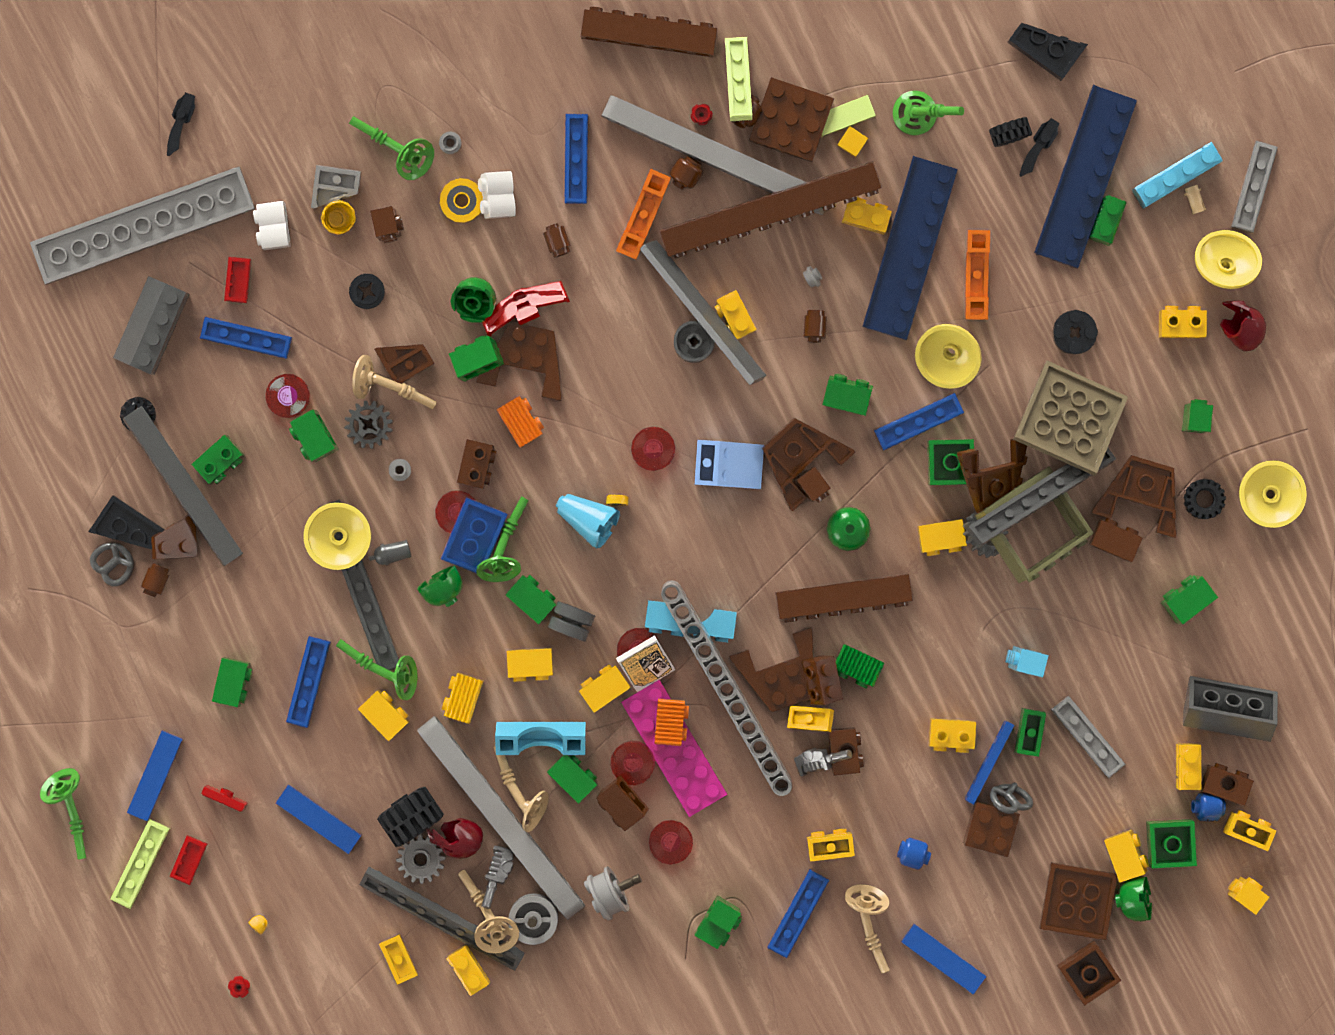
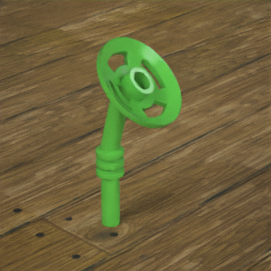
M909 91L902 94L893 107V120L896 126L902 132L909 135L926 133L932 128L937 117L964 114L963 107L935 104L929 95L921 91ZM918 96L925 100L924 102L919 99L910 100L909 97ZM901 103L906 105L904 109L905 117L899 118L898 114ZM912 103H919L921 106L912 105ZM926 115H929L931 117L929 122L924 120ZM910 118L913 120L918 119L919 122H911ZM906 124H909V125H911V126H919V125H920L921 128H920V129H910V128L906 127L905 125H906Z
M354 116L350 120V125L371 136V140L375 139V142L379 141L380 145L384 144L399 153L396 169L402 178L406 180L418 179L431 167L434 160V148L426 139H414L403 146L388 137L387 133L383 134V131H379V128L375 129ZM417 143L423 144V145L425 146V148H422V147H420L419 145H416V144H417ZM422 156H426L423 165L418 168L417 165L421 162ZM402 167H404L407 170H411V173L404 172L402 170Z
M521 496L510 518L506 519L507 523L504 522L505 527H502V533L493 557L482 561L476 568L479 578L489 582H503L515 578L521 572L520 563L513 558L503 557L510 535L514 534L512 531H515V526L519 525L517 522L529 501L528 499ZM488 568L493 574L486 573L483 570Z
M342 639L338 641L336 647L353 658L356 664L360 663V667L364 666V670L368 669L393 682L400 699L409 700L412 698L417 687L418 673L416 663L411 656H402L396 665L395 671L392 672L374 663L372 658L369 659V656H365L364 652H358ZM409 684L407 691L404 693L403 689Z
M66 768L54 773L45 781L40 790V798L46 804H56L63 800L65 801L71 820L69 825H72L70 830H73L71 835L74 836L77 859L80 860L86 858L82 836L84 830L81 829L83 827L80 824L82 820L79 819L72 793L80 782V775L75 769ZM71 776L70 780H59L63 777Z

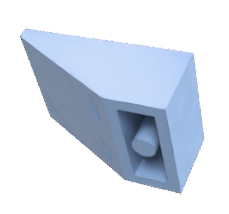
M697 440L694 485L761 489L764 454L762 447L764 445Z

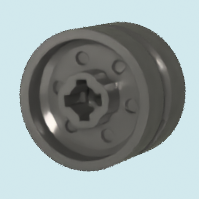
M689 321L677 329L674 336V348L678 356L684 361L698 363L710 356L714 348V340L698 321ZM693 338L698 340V344L695 346L690 344V340Z
M558 601L554 612L562 616V618L553 616L548 627L586 642L590 631L582 627V625L592 626L596 616Z

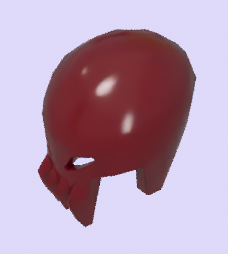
M1244 301L1222 302V305L1235 312L1232 320L1223 319L1220 323L1225 335L1238 349L1244 352L1255 350L1265 337V318L1257 309L1247 306Z
M458 818L453 821L444 822L440 830L446 839L435 829H432V832L430 829H427L431 843L438 845L451 858H468L480 849L483 842L484 834L482 828L468 819Z

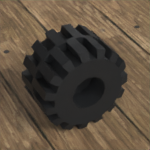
M425 786L418 788L409 795L405 794L393 802L391 807L382 812L377 820L394 846L399 847L440 821L444 813Z

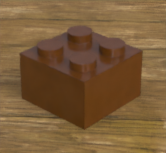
M976 801L971 811L963 844L1008 857L1020 814L1018 812L1006 814L999 811L994 805Z
M1094 941L1056 965L1084 1006L1121 982V979Z

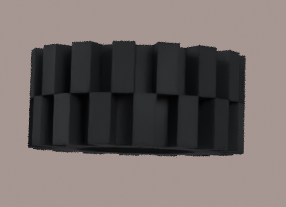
M1027 117L1011 120L989 129L994 147L1008 145L1032 135Z
M1208 479L1192 482L1185 490L1186 494L1183 497L1185 498L1184 506L1187 507L1188 513L1199 519H1210L1220 514L1222 508L1225 507L1224 502L1226 500V496H1224L1225 491L1220 487L1221 485L1214 482V480ZM1203 490L1209 491L1213 496V502L1207 508L1200 507L1196 501L1198 493Z

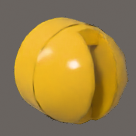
M257 915L248 924L261 935L266 930L268 922L263 916Z

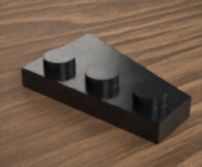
M1021 23L1008 40L1010 45L1060 81L1063 80L1088 45L1068 40L1069 38L1064 36L1059 37L1047 33L1046 30L1025 23Z
M112 495L88 532L152 550L151 537L165 529L115 495Z

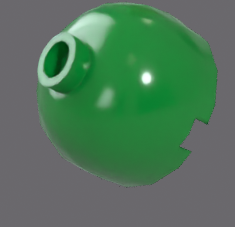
M470 277L462 280L456 286L450 302L453 311L455 312L456 310L460 314L461 319L471 323H480L493 314L497 298L495 290L489 282L482 278Z
M845 507L832 513L827 522L826 530L828 539L835 547L840 550L853 551L865 545L870 537L871 526L864 512L857 508Z
M449 566L432 575V579L428 583L425 580L417 588L421 597L427 603L433 606L445 604L446 607H449L458 601L456 597L461 593L463 582L457 568Z
M1140 876L1125 881L1120 887V893L1115 896L1117 908L1121 907L1122 913L1130 920L1142 922L1152 918V903L1149 900L1151 889L1148 878Z

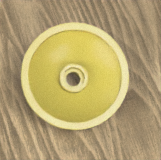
M1220 230L1206 235L1199 242L1195 251V264L1199 273L1208 282L1218 287L1236 289L1249 285L1257 278L1262 266V257L1256 244L1247 236L1235 231Z
M942 324L930 328L921 336L915 350V360L921 374L929 382L942 388H959L968 384L977 375L981 366V350L976 339L968 331L956 325ZM948 349H953L955 353H950Z
M1265 461L1255 465L1245 474L1240 484L1239 501L1244 513L1250 520L1264 527L1276 528L1291 523L1301 514L1306 503L1307 491L1302 476L1295 468L1281 461ZM1268 490H1271L1274 493V496L1271 499H1269L1266 495Z
M330 503L318 508L309 517L304 529V544L308 554L316 563L328 569L341 570L356 565L366 555L371 543V529L366 517L357 508L345 503ZM337 532L343 534V538L340 541L335 538Z

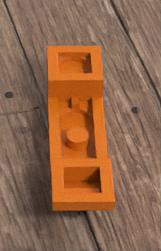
M650 169L630 220L616 249L617 252L637 260L641 251L640 248L643 246L671 177Z
M968 230L965 319L988 320L990 230Z

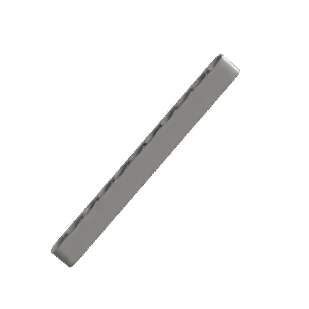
M615 96L609 97L601 115L611 122L770 193L806 183ZM821 207L815 209L814 213L823 215L824 211Z
M667 581L662 587L661 596L773 792L779 796L787 795L792 789V780L681 585L676 581ZM674 587L677 589L678 594L675 597H669L665 593L666 589ZM683 606L689 610V613L686 616H680L676 610ZM690 626H697L700 629V633L693 636L687 630ZM702 645H707L711 648V652L703 655L698 649ZM718 664L722 667V671L718 674H713L710 671V667ZM723 684H730L733 690L730 693H724L721 690V686ZM741 703L744 709L741 712H735L732 709V705ZM746 722H751L755 725V728L752 731H746L742 726ZM762 741L766 744V747L763 750H757L754 748V744ZM773 760L777 763V766L774 769H768L765 767V763ZM784 779L788 782V785L785 788H778L776 782Z
M433 716L418 728L417 731L562 915L569 920L584 908L585 904L531 835L523 830L519 820L437 717Z

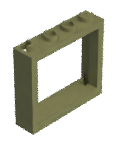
M1050 466L1038 472L975 515L976 519L979 520L1052 474L1053 471ZM1067 492L1053 500V502L1075 534V537L1029 569H1026L1003 533L991 540L1018 583L1025 580L1030 583L1040 576L1039 571L1044 569L1046 572L1054 567L1056 559L1059 557L1061 560L1072 554V548L1076 546L1079 549L1088 542L1086 538L1094 534Z

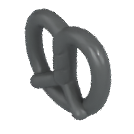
M111 542L105 543L93 551L90 556V565L94 571L101 574L106 584L117 587L124 584L132 575L134 560L131 553L124 546ZM111 549L113 558L103 567H100L97 564V557L102 552ZM119 552H121L126 559L121 558ZM117 565L127 566L126 572L119 579L112 580L108 574Z
M1015 782L997 785L991 789V802L1003 813L1012 814L1018 810L1026 811L1033 807L1031 796L1024 789L1018 787ZM1015 792L1022 796L1026 804H1020L1012 793ZM997 794L1004 797L1011 807L1001 804Z

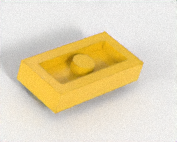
M790 706L787 728L831 732L834 710Z
M400 934L379 943L397 985L418 976Z

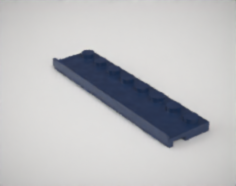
M1094 84L1092 85L1034 251L1036 255H1041L1076 269L1079 268L1137 100Z
M912 157L862 327L903 340L908 339L958 169L919 157Z

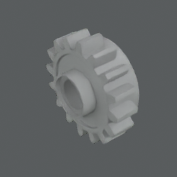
M420 834L417 840L414 838L410 843L404 844L403 847L405 849L398 850V853L402 855V857L396 859V862L402 863L398 870L406 871L403 876L404 878L409 875L412 876L411 882L413 883L416 878L419 879L420 884L424 883L425 878L431 882L433 874L437 877L440 875L437 869H443L445 866L440 862L445 860L446 856L440 854L442 849L431 843L429 836L423 839L422 834ZM416 854H425L427 863L423 865L418 864L415 860Z

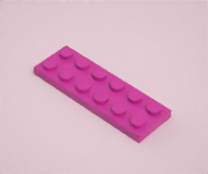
M659 679L621 703L686 813L691 817L726 796L727 792L684 720L683 728H687L686 741H682L681 746L655 744L658 698L671 699Z

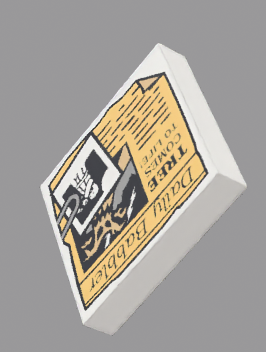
M655 636L616 658L636 692L675 671L674 666Z

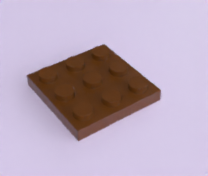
M771 77L761 104L762 113L754 124L749 141L813 162L834 98Z
M1051 862L1039 928L1106 940L1117 874Z

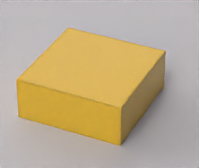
M849 126L837 146L856 158L868 138Z

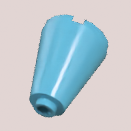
M571 494L562 495L556 504L558 508L557 513L596 549L601 548L612 534L610 531L612 525L616 526L620 517V511L616 508Z

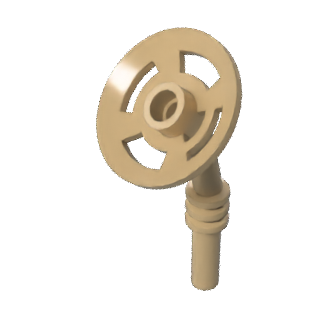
M362 355L358 359L352 379L353 393L357 399H364L371 386L378 384L398 392V395L403 398L413 399L431 409L435 407L436 401L416 392L415 388L377 375L374 372L373 362L369 355Z
M496 755L501 769L500 775H503L501 778L505 780L503 784L507 786L519 808L524 813L522 828L525 832H530L543 817L549 795L547 792L541 791L531 801H526L515 784L516 778H513L514 773H511L513 769L509 767L506 755Z
M466 870L459 872L458 876L470 892V898L474 899L473 902L477 903L476 907L481 909L486 918L475 930L474 938L476 945L487 953H501L512 948L519 938V929L516 923L506 917H495L491 909L483 908L481 905L485 895L481 894L482 890H478ZM506 935L511 936L507 942L499 945L498 941L504 939ZM481 937H484V939H485L487 942L491 943V945H488V944L484 943V942L481 940Z
M854 885L847 889L845 900L851 908L860 912L866 936L865 941H868L866 944L870 946L868 949L872 950L881 973H885L890 969L881 951V943H878L879 938H876L877 934H874L870 915L885 912L889 906V899L878 888L869 885ZM855 893H860L861 896H858L856 900L851 897Z

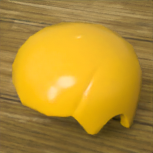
M341 200L329 203L321 214L323 227L328 232L336 235L348 232L356 222L354 209L349 203Z

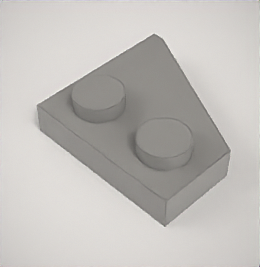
M316 165L311 208H317L358 194L361 171Z

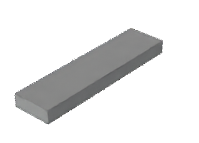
M1255 141L1231 227L1250 233L1254 232L1277 152V146Z
M1069 696L1065 697L1051 709L1108 779L1126 765Z

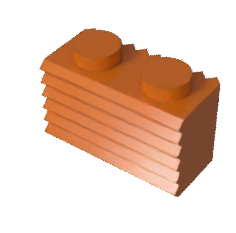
M518 396L498 408L497 411L518 446L522 448L543 435L541 430L544 429V426L538 417H532L529 411L533 408L526 398L522 400Z
M658 698L655 744L681 746L682 741H686L687 728H683V719H688L689 706L685 705V700Z

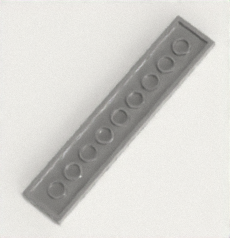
M236 167L30 242L43 281L47 285L254 210L255 207L241 168Z

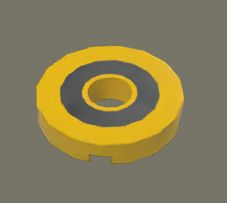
M459 178L450 181L444 186L440 194V206L447 218L454 222L467 223L478 217L481 213L480 202L483 201V196L475 182ZM466 195L468 197L467 205L464 207L457 206V196Z

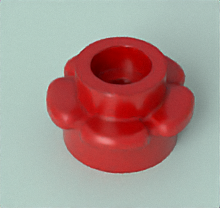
M697 104L692 108L691 119L700 126L706 125L713 117V113L707 104Z
M242 976L234 977V980H231L228 984L230 994L235 998H243L249 993L250 983Z

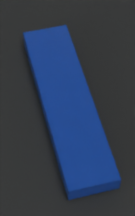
M566 114L565 204H587L588 114Z
M208 317L204 318L200 339L285 359L288 358L292 337Z
M953 393L874 430L884 451L963 414L964 411L956 394Z
M312 636L308 637L286 720L287 723L308 728L331 641Z
M1008 721L1003 722L965 796V800L973 805L1015 726Z
M161 731L127 813L149 821L183 741L182 738L166 731Z
M291 785L286 787L276 802L277 805L347 854L351 852L362 836Z
M809 869L768 944V949L785 958L789 956L829 879Z
M916 924L912 925L901 940L903 944L973 995L986 978V975Z

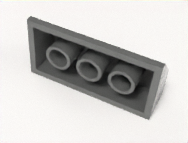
M148 276L113 358L148 374L155 375L190 294Z
M1190 676L1183 709V726L1271 742L1277 727L1278 692Z

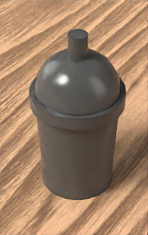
M404 540L385 545L380 544L375 549L374 555L369 557V560H376L378 564L388 566L391 563L410 558L411 552L408 541Z

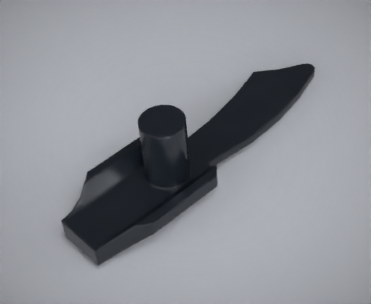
M185 92L176 102L172 117L176 121L169 135L167 156L179 150L183 125L190 122L195 110V96Z
M1050 118L1046 123H1042L1034 135L1033 141L1035 145L1024 159L1019 174L1020 177L1033 172L1035 162L1042 148H1049L1058 135L1060 123Z

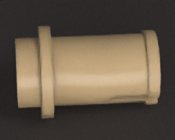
M1198 185L1186 188V193L1184 194L1188 197L1193 214L1206 210L1200 194L1201 188H1198Z

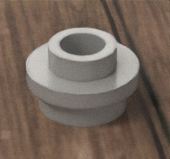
M446 132L440 137L439 146L443 152L454 154L461 148V138L455 132ZM447 140H454V146L448 147L446 145Z
M811 266L807 267V270L803 272L805 280L811 288L814 286L819 287L821 285L820 280H822L819 270L817 268L813 269Z
M396 459L389 466V474L396 481H404L411 474V466L406 460ZM397 466H402L404 468V472L402 474L396 473Z

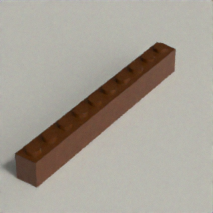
M871 161L660 230V234L668 257L674 255L676 259L687 255L686 251L694 248L696 252L707 249V244L716 242L717 245L730 241L729 237L734 235L741 238L750 235V230L756 228L759 231L772 228L771 224L780 221V224L793 221L792 217L801 214L802 218L815 214L814 210L821 207L825 211L836 207L835 203L844 201V204L856 201V196L865 194L866 197L878 194V189L882 188L875 163Z

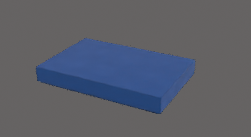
M466 497L442 553L441 560L477 574V566L482 561L490 558L508 514Z

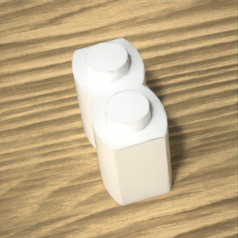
M511 171L481 174V177L478 179V189L482 192L483 201L480 202V211L484 214V218L515 216V199Z
M285 202L257 204V210H254L253 214L255 224L259 223L260 232H256L258 246L261 245L263 250L291 247Z

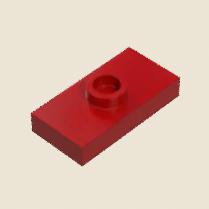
M228 257L224 301L247 304L252 259Z
M206 785L201 793L203 796L239 812L244 811L248 802L234 797V792L225 788H221L220 791Z
M187 835L169 877L191 885L208 843Z

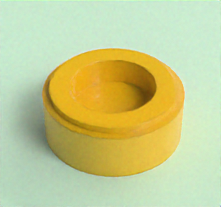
M625 495L606 496V505L628 506L629 497Z

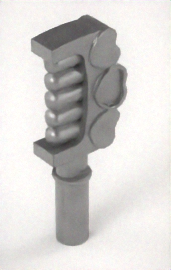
M812 748L795 757L794 761L800 776H804L809 772L821 769L828 770L832 768L831 763L852 758V752L845 750L828 755L826 749Z
M494 846L493 861L490 863V871L485 875V879L489 882L488 886H486L487 889L481 905L483 908L490 909L495 890H497V883L503 885L508 875L511 874L513 868V852L511 849Z

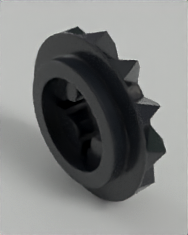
M361 274L351 282L349 295L352 302L359 308L372 309L383 301L385 289L383 282L377 276ZM372 283L371 291L376 296L374 297L367 295V297L364 298V300H362L364 293L361 291L359 286L362 288H367Z
M134 397L127 400L121 407L120 418L123 426L129 431L130 429L123 421V418L135 411L136 405L137 408L142 406L153 423L155 422L156 411L149 400L142 397Z

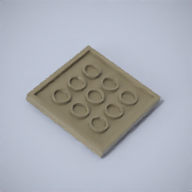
M1046 361L1013 440L1095 476L1128 396L1050 361Z

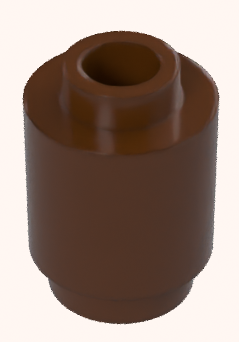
M556 223L546 227L547 231L543 235L549 252L553 253L554 258L570 253L569 247L571 244L564 226L559 227V224Z
M807 310V315L804 318L803 337L808 338V342L821 343V339L826 338L827 317L825 316V311Z
M154 563L151 568L148 567L141 587L144 588L143 593L152 597H156L157 594L162 595L169 575H167L169 569Z

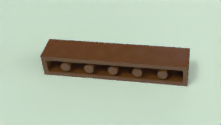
M590 7L589 10L584 9L581 39L712 58L714 56L717 28H713L711 23L700 22L699 26L692 25L691 21L678 19V22H671L668 17L656 16V19L647 18L646 14L634 13V16L625 15V12L621 10H612V13L603 12V8Z
M909 574L775 592L779 619H784V623L798 621L797 617L806 616L807 620L820 618L819 614L828 613L829 617L842 615L841 611L850 610L851 614L864 612L865 607H872L873 611L886 609V604L893 603L895 607L908 606V601H913Z

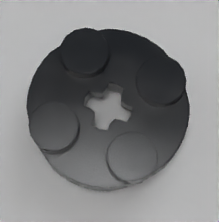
M1080 310L1063 313L1056 319L1053 326L1054 343L1061 351L1068 354H1082L1088 351L1096 342L1098 335L1094 319L1086 312ZM1071 327H1078L1080 329L1079 338L1076 336L1070 337Z

